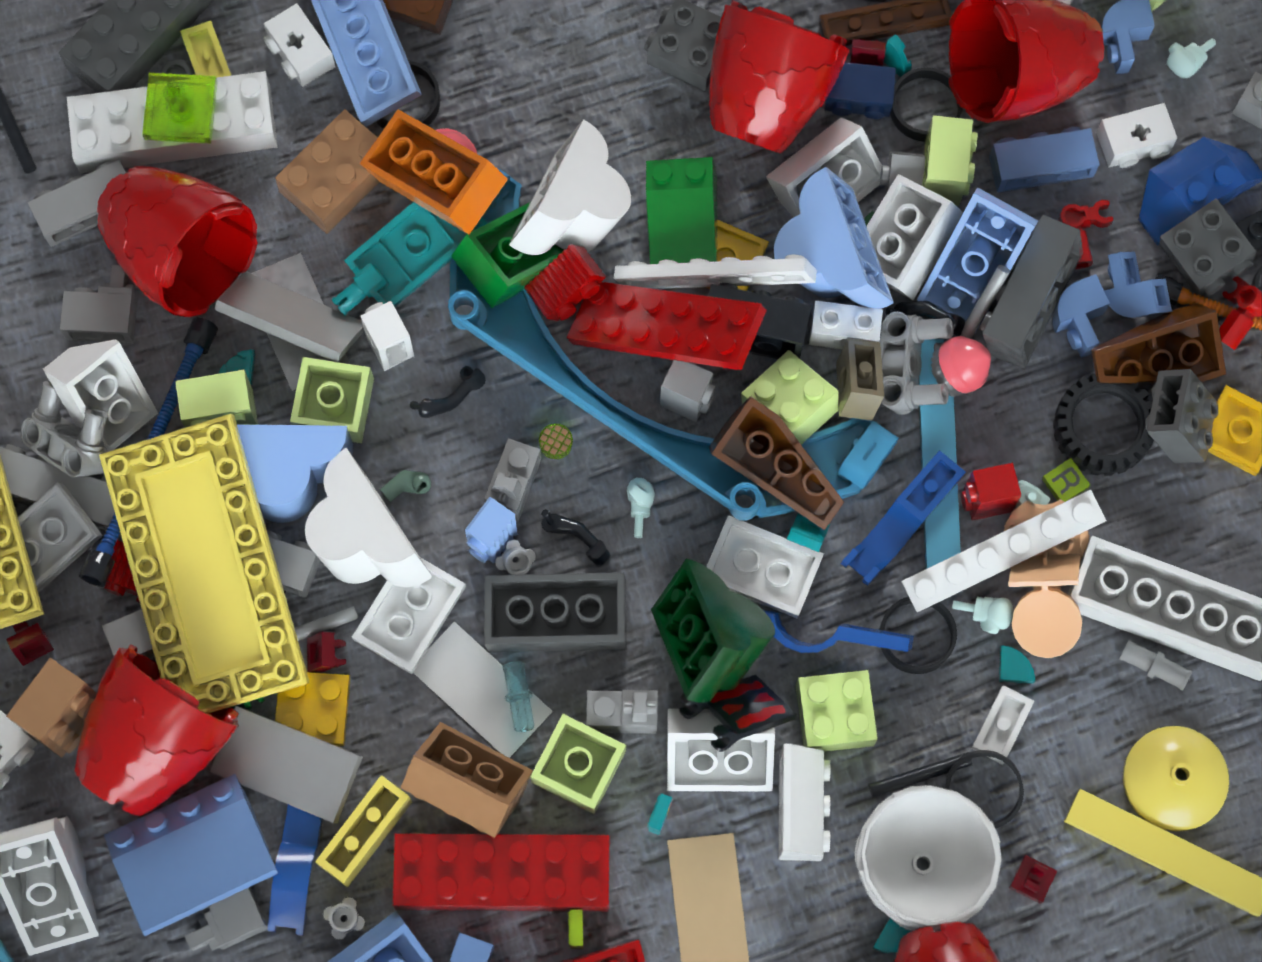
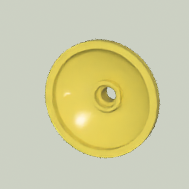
M1166 726L1147 733L1131 748L1123 768V785L1131 806L1145 821L1164 830L1187 831L1204 825L1220 811L1228 794L1229 774L1223 755L1210 739L1200 732L1187 727ZM1177 769H1182L1186 772L1187 777L1185 781H1181L1176 777L1175 772Z

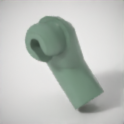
M403 470L380 489V492L391 503L402 492L427 493L431 489V480L426 473Z

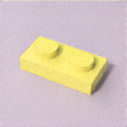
M211 20L180 31L198 80L231 76Z

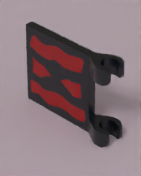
M756 674L743 678L733 690L719 689L709 702L699 703L687 700L685 694H682L680 698L681 702L686 706L680 707L679 713L686 719L694 718L707 708L722 723L713 728V734L718 739L711 741V745L719 752L727 750L740 739L796 719V713Z

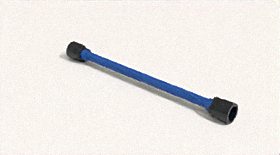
M200 317L193 318L183 341L186 343L185 356L173 380L174 382L170 386L169 393H167V397L158 413L148 439L165 434L166 427H168L171 416L178 404L175 381L189 379L196 360L200 359L202 353H208L218 331V327L211 321ZM115 512L101 544H98L96 550L91 549L79 573V577L83 581L94 586L104 587L115 564L112 556L115 543L120 535Z

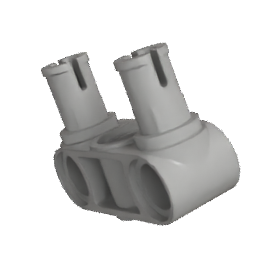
M897 311L885 317L882 322L880 337L884 398L881 404L898 415L908 414L917 409L919 405L947 404L949 398L948 387L945 384L919 385V376L922 367V343L924 340L951 339L953 336V323L951 319L924 320L920 316L905 315ZM906 326L904 333L898 336L899 330ZM901 390L900 397L893 402L894 395Z
M44 381L38 408L34 410L30 418H26L22 422L20 433L23 443L44 458L47 463L57 467L68 476L81 477L103 474L104 471L99 455L108 452L102 441L108 414L100 409H86L83 427L80 428L73 425L62 417L60 413L61 400L51 382Z

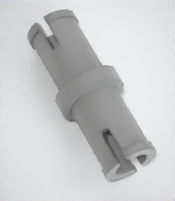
M1130 639L1119 658L1148 672L1146 676L1152 679L1156 676L1180 688L1182 691L1192 674V670H1188L1164 658V653L1158 651L1156 654L1132 642Z

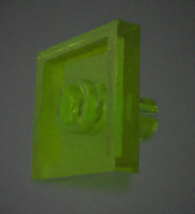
M149 72L142 131L144 140L211 144L218 83L216 76Z

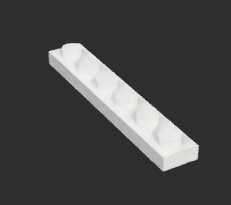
M795 254L787 255L785 259L756 256L753 260L743 261L733 257L722 258L719 262H709L705 259H692L690 263L661 260L659 264L648 265L643 262L632 261L628 265L615 266L614 279L622 285L652 289L711 287V284L719 285V283H731L736 286L816 283L817 270L805 257Z
M1089 490L901 582L916 612H919L1105 522L1106 519L1092 491Z

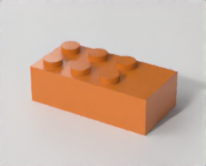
M399 109L359 163L382 184L468 235L508 180L489 160Z

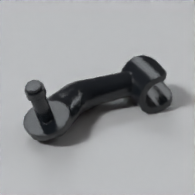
M929 301L900 302L895 305L894 309L887 308L885 310L886 315L897 311L905 315L928 316L933 319L949 318L953 323V334L956 336L961 335L965 326L963 317L948 313Z
M464 366L460 371V377L463 382L448 397L439 399L425 398L420 403L412 401L410 408L417 409L422 418H430L455 409L472 390H478L483 387L486 381L485 375L479 368L473 370L469 366Z
M546 509L542 511L543 520L541 524L546 532L573 534L580 538L590 548L586 552L587 557L598 567L602 566L610 558L611 555L606 549L605 544L598 540L583 523L557 514H550L549 510Z

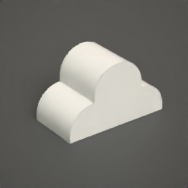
M583 119L554 155L509 243V246L517 251L529 255H539L549 251L554 244L564 250L569 245L574 244L584 247L589 252L602 241L628 211L631 204L630 189L619 172L606 164L608 160L607 144L601 133Z
M347 448L340 451L329 462L324 473V489L328 497L313 508L306 521L305 536L309 547L337 579L346 583H364L381 574L388 582L396 586L413 587L432 578V575L365 472Z
M56 817L0 833V893L28 955L99 936L97 915L87 884L83 853L71 820L68 817L59 819Z

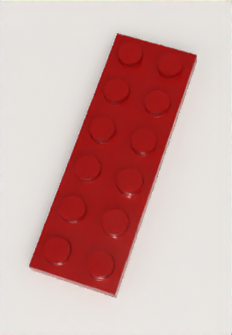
M601 282L599 284L601 286L600 290L594 296L583 300L566 338L573 345L742 370L767 310L761 303Z

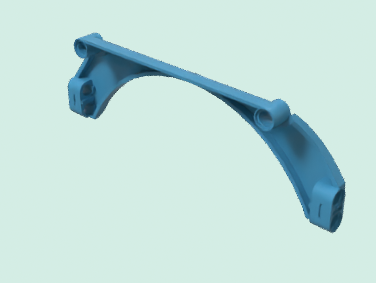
M499 168L497 169L508 180L482 216L487 223L520 207L522 184ZM454 259L450 261L448 309L451 322L455 327L468 330L728 508L734 518L740 521H747L756 515L759 518L795 512L794 509L712 455L709 446L715 438L697 436L673 429L641 416L614 400L592 383L569 360L554 340L540 316L535 302L525 289L514 297L491 308ZM461 305H469L473 308L472 312L467 315L458 314L456 309ZM852 418L846 422L815 432L802 446L843 499L859 494L868 485L896 445L899 437L875 421ZM747 495L751 497L754 504L749 508H742L736 503L735 499L738 496Z

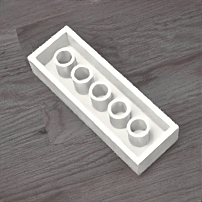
M266 71L67 97L72 158L80 173L93 172L97 166L109 161L120 160L123 168L278 148L271 89Z
M1090 537L1081 560L1078 585H1071L1068 595L1078 605L1081 615L1255 680H1262V598L1098 537Z

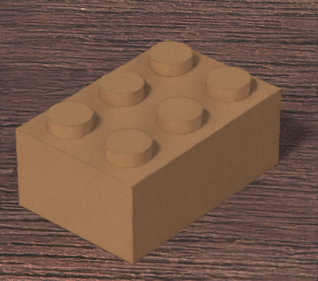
M344 109L275 177L279 192L321 230L328 234L379 183L373 175L359 164L378 137Z
M49 658L6 717L28 735L62 758L66 752L70 754L78 746L79 734L82 732L91 702L93 703L97 693L85 681L52 658Z
M440 722L414 754L401 788L411 793L414 797L436 806L446 814L454 816L475 827L478 831L495 838L519 804L533 770Z

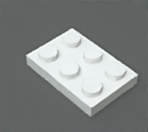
M728 515L707 568L718 575L727 587L734 588L737 594L798 619L824 553L816 552Z
M422 558L421 560L432 575V578L413 587H400L386 581L352 636V639L410 674H413L466 588L464 582Z

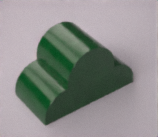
M688 558L685 559L651 608L687 700L694 702H709L719 689H735L775 634L773 622L758 605L740 594L731 592L723 580L712 570Z

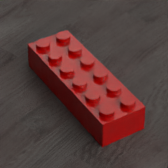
M395 834L393 907L395 910L570 911L583 909V911H609V835L497 834L494 838L488 834Z

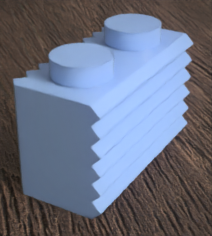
M489 497L465 529L467 544L471 547L469 549L470 554L483 563H486L487 560L495 563L496 558L501 556V552L505 551L506 543L514 540L513 536L518 535L515 513Z

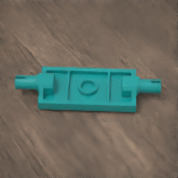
M413 202L344 260L355 275L353 277L354 282L331 300L335 305H338V309L345 316L367 296L369 298L373 296L378 303L382 302L385 304L391 301L394 307H396L453 259L451 255L467 233ZM481 217L472 231L488 223Z

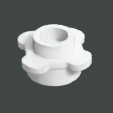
M510 540L506 543V550L502 556L496 558L495 565L499 570H506L511 575H525L530 570L532 562L535 561L536 555L532 549L521 547L517 540ZM514 557H518L517 562H513Z
M345 898L342 903L334 907L328 906L324 910L323 917L329 921L332 927L331 934L335 939L342 940L347 933L353 930L360 931L365 925L364 918L359 916L356 910L357 903L352 898ZM343 915L347 916L346 922L341 921Z

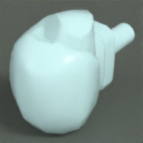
M1211 38L1200 47L1195 43L1183 47L1175 42L1168 49L1170 55L1166 64L1178 77L1188 79L1206 62V52L1216 45V41Z
M636 477L627 486L628 501L631 502V517L635 518L634 537L642 538L643 518L650 517V509L654 501L655 492L650 482L644 478Z
M1021 480L1018 482L1021 497L1016 507L1026 501L1041 505L1049 503V496L1044 494L1042 490L1027 481Z
M977 596L975 604L953 601L952 609L974 612L973 621H980L981 629L987 633L997 634L999 629H1006L1011 623L1013 605L1008 598H983Z

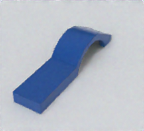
M939 450L895 500L874 529L859 545L850 551L841 564L845 568L848 566L852 567L864 577L862 582L868 586L901 551L921 524L963 478L966 471Z
M763 610L774 624L775 634L773 637L785 647L800 653H817L837 644L840 640L904 652L912 650L913 635L849 624L840 625L834 635L825 642L817 644L801 642L791 636L785 629L779 612Z
M291 805L287 807L282 842L275 864L278 874L273 876L268 931L276 932V927L281 926L295 928L296 935L304 936L309 881L313 861L319 846L323 819Z

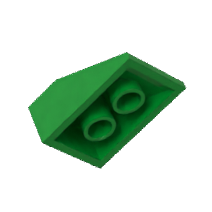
M713 157L646 161V201L650 264H659L661 260L690 263L692 259H705L709 262H717V172Z
M530 202L472 231L469 235L466 234L451 255L491 308L524 290L525 285L529 284L535 276L539 275V272L543 271L564 250L554 244L549 251L543 254L529 255L509 246Z

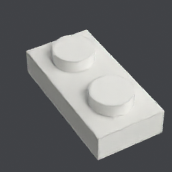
M1003 685L971 749L974 751L990 750L1008 757L1034 700ZM988 757L1002 765L1004 764L1003 761L997 758Z

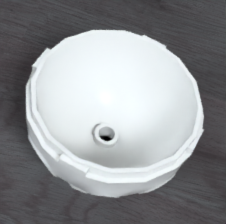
M911 786L893 793L878 804L868 817L857 839L855 862L860 880L872 903L905 929L913 931L920 927L928 926L933 927L935 932L940 930L943 923L966 922L982 909L997 885L1001 865L1000 840L992 821L970 799L956 791L935 786ZM917 859H926L929 864L928 869L920 870L916 865Z

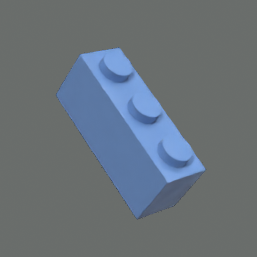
M1070 127L1061 133L1048 135L1047 132H1039L1029 136V138L1016 140L1014 137L1003 138L993 144L989 155L997 193L1094 177L1099 167L1091 128L1081 130L1079 127Z

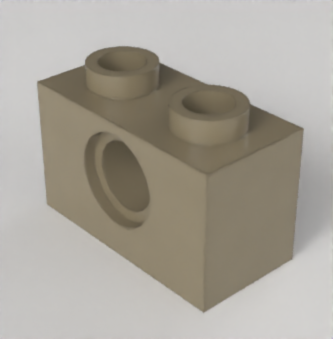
M847 338L836 361L839 416L872 421L884 398L880 342Z

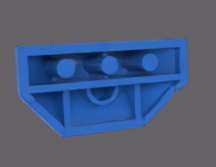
M1202 137L1149 170L1138 220L1158 246L1161 235L1217 198L1223 206L1262 182V171L1247 151Z

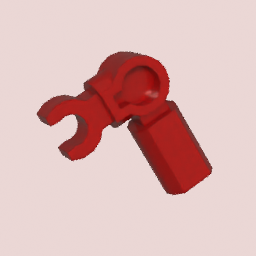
M1099 200L1093 207L1069 204L1062 209L1058 221L1080 230L1083 254L1075 270L1088 268L1093 265L1087 233L1082 229L1089 228L1092 224L1100 228H1105L1112 224L1113 216L1104 218L1098 213L1100 210L1108 209L1110 205L1109 200Z
M1234 276L1232 279L1237 283L1236 289L1232 293L1224 291L1222 295L1239 307L1237 310L1233 308L1219 328L1221 342L1233 350H1236L1255 322L1252 321L1254 317L1262 316V291L1255 286H1250L1249 283L1238 276Z

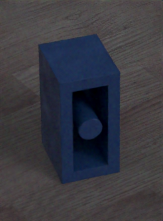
M844 63L837 81L825 100L824 111H832L833 114L838 116H847L851 113L862 114L870 119L890 117L893 106L896 68Z

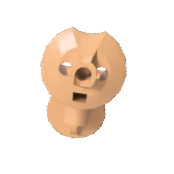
M1060 499L1046 505L1026 501L1012 511L1005 522L1004 531L1064 503V501ZM1088 530L1011 567L1009 587L1033 586V590L1021 597L1014 608L1012 629L1015 639L1021 647L1034 656L1044 658L1062 656L1074 647L1080 637L1082 627L1080 609L1071 596L1061 591V585H1078L1081 560L1090 538Z

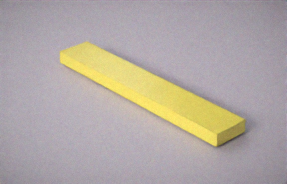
M1082 789L1078 790L1064 820L1065 823L1256 917L1261 915V877Z

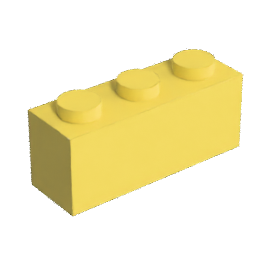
M381 775L315 862L348 888L412 804L410 796Z

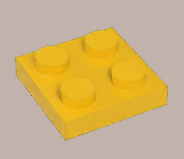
M307 672L310 683L277 694L275 721L333 745L345 746L350 675Z

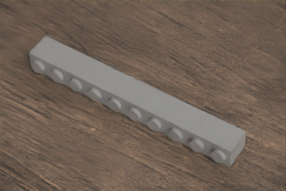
M7 444L5 448L0 447L2 463L14 501L31 506L57 482H63L97 529L107 531L115 511L105 476H102L101 480L89 476L71 477L57 467L47 463L39 455L37 459L26 456L25 450ZM267 530L283 590L307 598L321 560L307 543L295 541L293 545L281 541L282 536Z

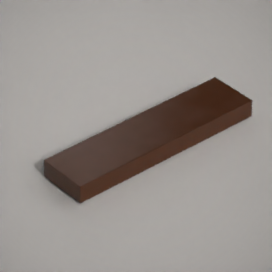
M894 0L819 15V24L824 38L829 39L831 35L835 34L846 39V45H850L853 39L871 41L891 37L895 34L901 35L950 25L949 21L952 17V12L948 0Z

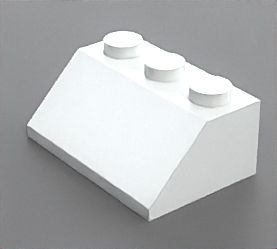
M841 117L768 174L766 178L779 202L795 217L801 214L799 210V197L806 181L817 171L827 167L853 188L857 202H859L880 185L882 165L863 127Z
M899 174L866 227L888 288L914 300L942 254L963 212L947 198Z
M116 339L70 347L43 368L76 426L83 427L86 409H100L108 414L102 437L108 452L117 448L158 414L120 342Z
M668 709L667 791H773L775 727L740 739L727 750L719 752L711 745V741L718 739L713 734V728L722 723L708 709L702 710L691 719L683 717L679 713V709Z
M783 744L779 755L778 860L821 861L823 852L830 851V831H824V817L830 816V795H824V781H830V760H824V750L794 744Z

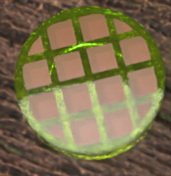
M550 424L541 431L539 447L546 457L562 459L570 453L573 446V437L566 426Z

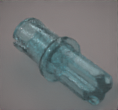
M521 661L510 662L503 665L508 691L505 700L510 703L514 730L516 732H527L534 729L530 703L533 694L532 691L528 690L525 663Z

